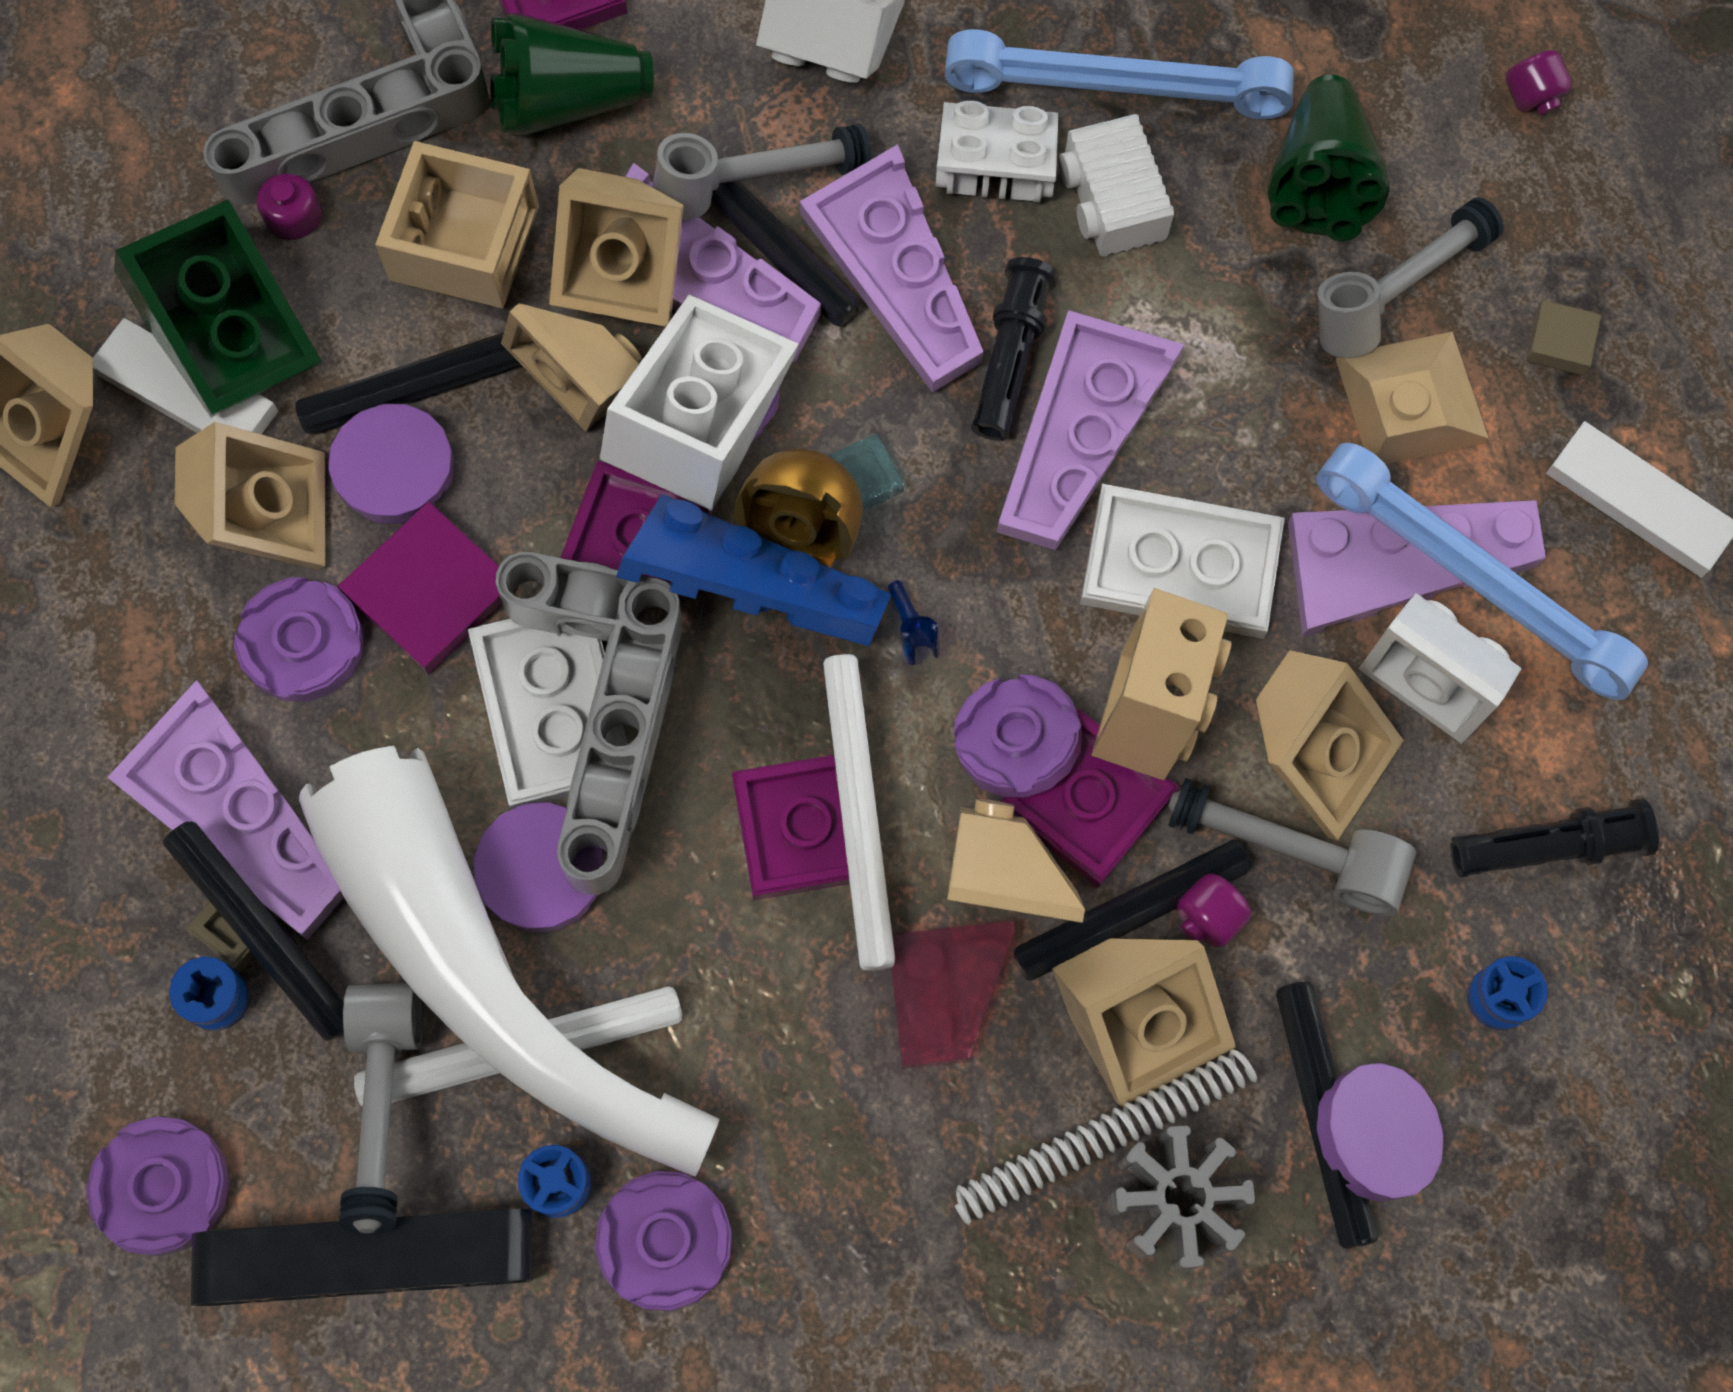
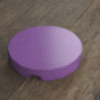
M381 404L360 411L341 427L330 447L328 470L340 499L353 511L360 513L363 518L375 523L402 524L407 522L428 501L434 507L436 506L434 502L441 497L443 491L447 492L453 481L455 458L444 429L429 413L407 404Z
M289 577L264 587L247 602L240 615L242 621L238 626V634L235 632L234 649L241 669L262 692L283 701H312L333 693L352 676L363 655L364 629L356 608L336 586L324 581L320 583L318 581H308L306 578Z
M1017 675L1018 679L1002 682V679L999 678L985 683L966 699L955 719V748L963 771L979 788L1001 797H1029L1051 789L1070 773L1081 753L1082 727L1072 699L1057 684L1035 675Z
M550 802L520 805L501 814L481 837L474 855L475 884L486 907L504 923L512 925L516 929L528 933L558 931L580 920L596 899L597 895L580 893L567 882L558 860V842L567 811L565 807ZM596 846L582 849L576 854L573 866L582 872H592L599 869L605 863L603 849Z
M1375 1063L1346 1070L1336 1078L1337 1080L1332 1088L1325 1091L1318 1106L1317 1133L1323 1157L1332 1171H1340L1343 1178L1350 1183L1345 1186L1357 1196L1377 1202H1385L1416 1195L1433 1181L1442 1161L1443 1131L1437 1108L1423 1086L1402 1069L1384 1063Z
M156 1116L130 1123L116 1133L118 1136L111 1140L106 1149H101L92 1163L86 1188L90 1216L98 1229L103 1231L106 1237L114 1242L113 1244L126 1252L161 1257L187 1250L192 1246V1234L211 1231L224 1211L230 1185L226 1158L211 1135L187 1121Z
M654 1171L631 1179L611 1198L597 1222L595 1252L603 1277L620 1297L645 1310L675 1311L698 1303L718 1285L730 1261L732 1230L724 1205L707 1185L684 1173Z

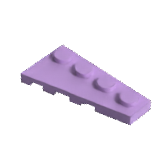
M898 144L799 201L800 215L932 393L982 363L983 349L957 286L952 284L944 264L945 257L937 238H933L923 214L924 206L916 187H912L905 170V160Z
M633 163L625 177L638 179L653 187L650 175ZM699 217L691 220H682L672 310L677 311L690 294L798 343L797 353L792 361L795 363L821 315V303L763 259L755 260L736 245V239L719 226L714 229Z
M1068 310L998 522L997 533L1049 549H1057L1180 358L1185 344Z
M1537 500L1424 506L1515 573L1538 567L1546 558ZM1349 510L1292 513L1288 521L1302 637L1322 632L1325 627L1351 620V622L1375 616L1381 610L1408 603L1415 593L1425 600L1434 598L1436 594L1461 586L1469 588L1467 584L1368 512L1355 513Z
M197 680L107 777L171 830H174L186 821L197 823L262 904L307 940L343 900L344 896L320 855L313 836Z

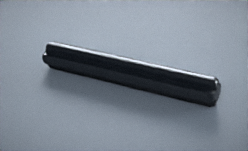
M739 180L719 183L718 189L712 192L711 202L785 277L821 303V313L833 325L843 326L856 315L859 310L858 299Z
M502 332L299 399L295 403V409L299 422L306 434H314L347 423L360 411L381 404H404L521 364L501 344L504 334Z
M186 821L172 830L163 840L164 847L316 1032L326 1041L333 1040L344 1032V1002L197 823Z
M1231 840L1085 912L1083 923L1069 920L1018 945L1013 953L1016 965L1026 980H1034L1052 971V968L1110 938L1117 939L1177 909L1178 900L1203 875L1212 873L1231 882L1247 874L1252 867L1249 855L1238 840Z
M1311 982L1287 984L1277 990L1276 997L1338 1241L1343 1248L1347 1249L1370 1245L1378 1240V1232L1370 1201L1367 1198L1357 1196L1345 1185L1350 1183L1343 1178L1339 1170H1331L1323 1157L1317 1133L1319 1103L1325 1091L1331 1089L1337 1080V1074L1315 989Z

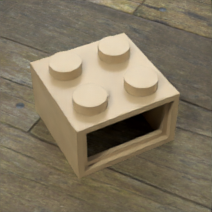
M414 141L375 244L389 281L503 309L539 208L531 171L528 168Z
M1153 588L1121 651L1091 756L1163 781L1177 759L1184 762L1188 761L1194 748L1198 731L1206 732L1215 711L1217 695L1208 691L1212 677L1219 678L1230 653L1231 641L1222 639L1228 613ZM1167 685L1175 686L1174 694L1168 691Z

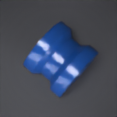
M202 956L189 960L178 968L171 979L169 996L171 1005L179 1016L204 1030L221 1031L232 1027L242 1019L248 1009L250 992L247 982L239 972L215 957ZM201 984H203L205 989L202 992L201 999L195 1001L194 999L199 996V991L202 988Z
M1507 956L1495 960L1473 976L1467 989V1002L1471 1013L1480 1023L1496 1030L1504 1031L1516 1028L1523 1022L1531 1020L1542 1011L1547 1001V984L1543 974L1535 964L1521 957ZM1497 985H1499L1498 992H1496ZM1505 1001L1507 1003H1511V1005H1505L1501 1002Z
M545 1145L532 1151L522 1162L518 1173V1189L524 1202L534 1211L553 1219L566 1218L578 1212L587 1202L592 1189L591 1173L586 1163L571 1149L560 1145ZM562 1191V1193H560V1194H558V1195H552L551 1198H550L549 1201H548V1198H549V1196H550L551 1194H557V1193H559V1192Z

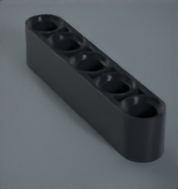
M498 1209L396 1217L394 1229L377 1234L349 1232L342 1229L338 1225V1221L212 1230L192 1234L191 1306L236 1305L503 1285L533 1281L532 1217L530 1209Z

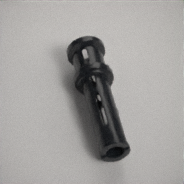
M1016 257L1010 259L1006 265L1005 276L1009 281L1003 303L995 307L993 314L994 326L998 330L996 341L986 372L978 409L971 425V430L975 434L986 439L1002 441L1004 438H1009L1013 414L1023 382L1030 348L1033 340L1040 337V334L1045 330L1047 319L1043 314L1048 291L1056 287L1059 274L1053 266L1042 260L1031 257Z
M1642 798L1630 800L1626 808L1595 812L1591 807L1576 809L1575 813L1570 814L1569 819L1560 820L1559 822L1510 828L1478 835L1452 837L1453 843L1450 844L1454 869L1457 875L1462 878L1483 872L1513 869L1558 860L1577 858L1580 863L1593 865L1600 864L1604 856L1636 851L1640 856L1655 855L1659 846V830L1651 805Z

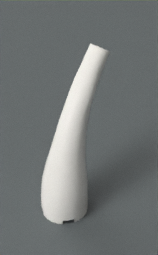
M395 746L368 750L329 766L334 780L322 787L318 792L315 786L306 784L300 792L299 802L315 845L345 900L380 951L415 994L445 1025L487 1064L544 1105L606 1140L696 1177L720 1119L666 1093L659 1099L606 1070L573 1045L523 994L513 977L488 917L425 753L417 748L410 755L411 759H399Z

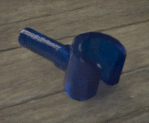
M896 580L888 585V589L899 611L902 622L900 634L903 660L907 664L915 665V647L918 646L930 648L933 651L934 657L938 658L940 651L937 623L929 617L919 616L902 581Z

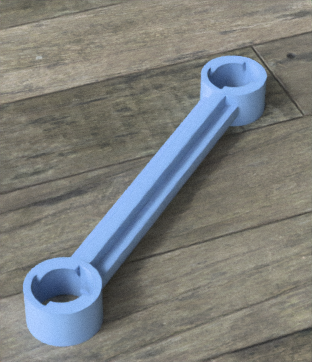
M970 29L957 32L950 37L947 45L945 79L954 88L970 93L991 91L997 88L1003 81L1234 103L1235 109L1246 117L1273 119L1286 114L1293 105L1294 69L1287 61L1271 56L1250 58L1242 62L1237 68L1013 48L1005 47L1002 39L991 32Z
M1341 443L1337 446L1316 475V482L1320 490L1331 501L1355 513L1368 512L1572 661L1571 670L1574 676L1594 693L1613 700H1624L1630 695L1648 667L1647 657L1639 647L1616 633L1603 630L1594 631L1390 482L1391 475L1387 466L1371 451L1353 443Z

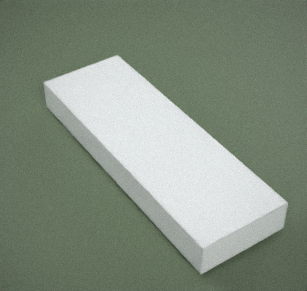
M125 318L122 319L93 357V373L196 433L213 422H218L262 435L279 412L272 401L257 395L211 418L153 334Z
M1586 421L1583 422L1546 472L1551 478L1701 578L1711 570L1733 538L1732 518Z

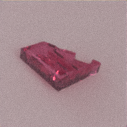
M1013 921L892 934L895 963L890 967L902 1069L968 1062L1014 933Z

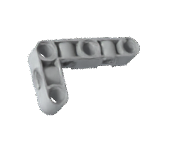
M393 0L406 42L412 45L415 56L284 104L213 133L205 143L203 150L204 160L225 199H229L233 204H253L257 202V194L261 185L275 175L292 173L302 176L311 183L481 116L488 107L490 100L479 55L456 1ZM465 81L462 84L453 85L456 82ZM356 122L351 126L342 127L347 123ZM244 164V165H242L241 167H239V168H237V169H232L233 167H235V166H237V165Z
M519 552L507 557L500 564L496 572L495 583L507 616L518 625L555 633L559 637L562 632L608 641L571 781L567 811L557 851V857L567 882L580 893L599 895L609 891L617 883L622 873L631 833L636 826L671 689L675 658L682 634L680 602L676 593L669 592L670 584L658 578L641 575L639 582L635 583L617 578L618 570L596 563L577 562L534 552ZM531 581L543 585L542 590L534 597L520 599L513 596L515 589L522 583ZM650 607H659L668 613L667 618L655 625H645L636 619L639 613ZM618 725H630L639 731L636 739L625 746L609 744L605 737L613 727ZM589 846L602 848L608 853L605 863L599 869L592 872H582L573 866L576 854Z

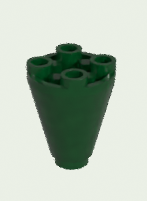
M507 13L505 17H492L491 43L493 53H500V74H491L490 97L493 110H499L502 133H511L512 136H525L636 105L639 99H650L652 97L654 67L650 51H637L634 44L520 13Z
M1329 74L1312 80L1307 86L1306 91L1302 94L1272 168L1267 195L1270 202L1271 219L1277 225L1292 227L1304 233L1327 235L1335 241H1349L1356 238L1361 233L1362 226L1371 222L1384 208L1390 192V183L1385 162L1357 93L1347 79L1339 75Z

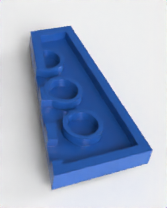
M664 494L660 496L622 557L616 575L617 578L635 583L639 582L641 574L671 581L669 592L696 599L699 589L733 599L734 610L756 616L759 612H768L772 609L787 613L789 623L793 626L866 646L870 645L891 597L890 593L876 588L864 578L844 574L817 562L815 558L807 553L787 549L760 537L748 527L730 524L701 511L699 507L691 502L676 500Z

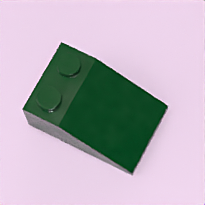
M229 199L115 251L114 272L145 325L211 418L322 363L321 358Z

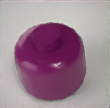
M1547 50L1522 60L1508 70L1505 78L1517 109L1521 112L1537 109L1539 116L1560 108L1562 105L1559 99L1567 95L1572 88V80L1562 55L1555 50Z
M292 173L275 175L262 184L258 191L257 209L268 231L274 236L285 240L301 239L310 235L318 227L322 217L321 205L312 185L302 176Z
M1212 873L1200 877L1177 902L1178 914L1184 922L1180 929L1190 940H1198L1200 943L1204 941L1216 948L1227 945L1250 922L1252 916L1251 907L1244 896L1226 879Z

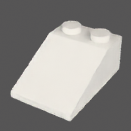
M689 294L608 407L600 460L712 511L737 472L797 353L799 344Z

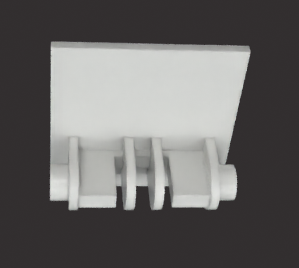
M978 101L944 102L935 187L947 188L946 194L976 196L978 175H983L981 197L987 198L990 176L1001 177L999 199H1005L1007 178H1013L1010 199L1040 203L1041 197L1052 198L1054 182L1056 181L1058 113L1045 112L1034 106H1022L1013 109L986 106Z

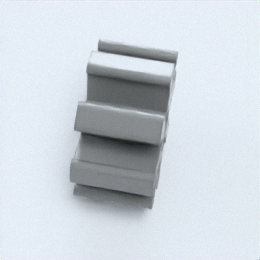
M1171 1126L1158 1136V1142L1163 1144L1165 1169L1145 1152L1146 1147L1142 1142L1133 1146L1119 1161V1168L1121 1170H1130L1150 1188L1149 1191L1126 1192L1124 1188L1120 1187L1108 1196L1109 1215L1111 1217H1117L1123 1212L1149 1210L1152 1216V1220L1142 1232L1126 1242V1248L1138 1259H1144L1155 1253V1243L1166 1230H1171L1174 1261L1170 1263L1172 1271H1189L1204 1264V1259L1198 1256L1196 1229L1215 1245L1214 1250L1218 1255L1234 1250L1244 1238V1231L1241 1229L1234 1230L1212 1211L1213 1206L1233 1205L1234 1209L1240 1210L1255 1202L1254 1186L1250 1180H1246L1236 1186L1212 1187L1209 1178L1222 1163L1231 1159L1236 1154V1150L1223 1138H1217L1205 1146V1156L1195 1168L1189 1167L1186 1137L1191 1133V1129L1188 1126ZM1173 1181L1180 1182L1183 1193L1194 1195L1195 1205L1184 1210L1188 1217L1180 1216L1178 1205L1166 1203L1165 1194L1176 1188Z

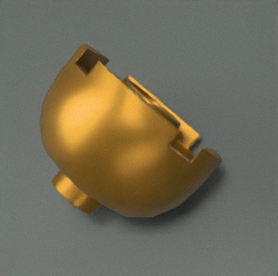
M789 448L763 459L744 482L735 500L733 516L737 525L752 529L760 537L792 551L807 553L815 558L817 562L831 567L835 559L842 558L844 562L850 556L858 538L864 507L856 480L839 462L826 454L814 450Z

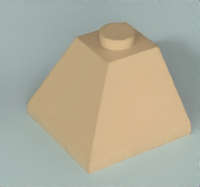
M577 168L559 185L549 305L666 327L671 320L684 205L638 179Z
M520 303L509 311L501 344L585 432L607 414L608 407L642 361L640 353L627 338L619 333L613 337L603 325Z
M44 324L0 335V468L51 508L60 505L93 407V358L53 326Z
M1453 332L1379 346L1370 353L1356 358H1336L1363 447L1379 457L1384 464L1485 444L1489 439Z
M213 422L176 447L175 506L206 544L316 570L325 567V452L218 422Z
M1289 650L1256 699L1268 762L1326 836L1338 841L1404 740L1348 663Z
M976 799L974 809L961 807L948 881L947 900L1083 923L1085 908L1078 891L1024 817L1013 816L1015 805L988 799Z
M1110 938L1052 968L1069 1017L1113 1098L1121 1108L1124 1107L1125 1102L1132 1103L1136 1101L1137 1096L1143 1097L1148 1094L1149 1090L1155 1091L1161 1084L1166 1085L1172 1079H1177L1183 1076L1184 1073H1188L1236 1047L1205 948L1198 940Z

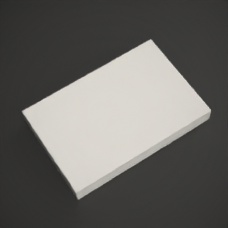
M1102 484L1080 604L1140 615L1153 588L1228 613L1224 632L1264 639L1268 632L1285 518Z
M511 619L468 629L510 809L512 810L523 804L544 803L567 798L605 655L602 640L562 632L559 637L555 633L523 627L514 623ZM623 725L613 727L607 733L605 740L609 744L614 746H625L628 744Z

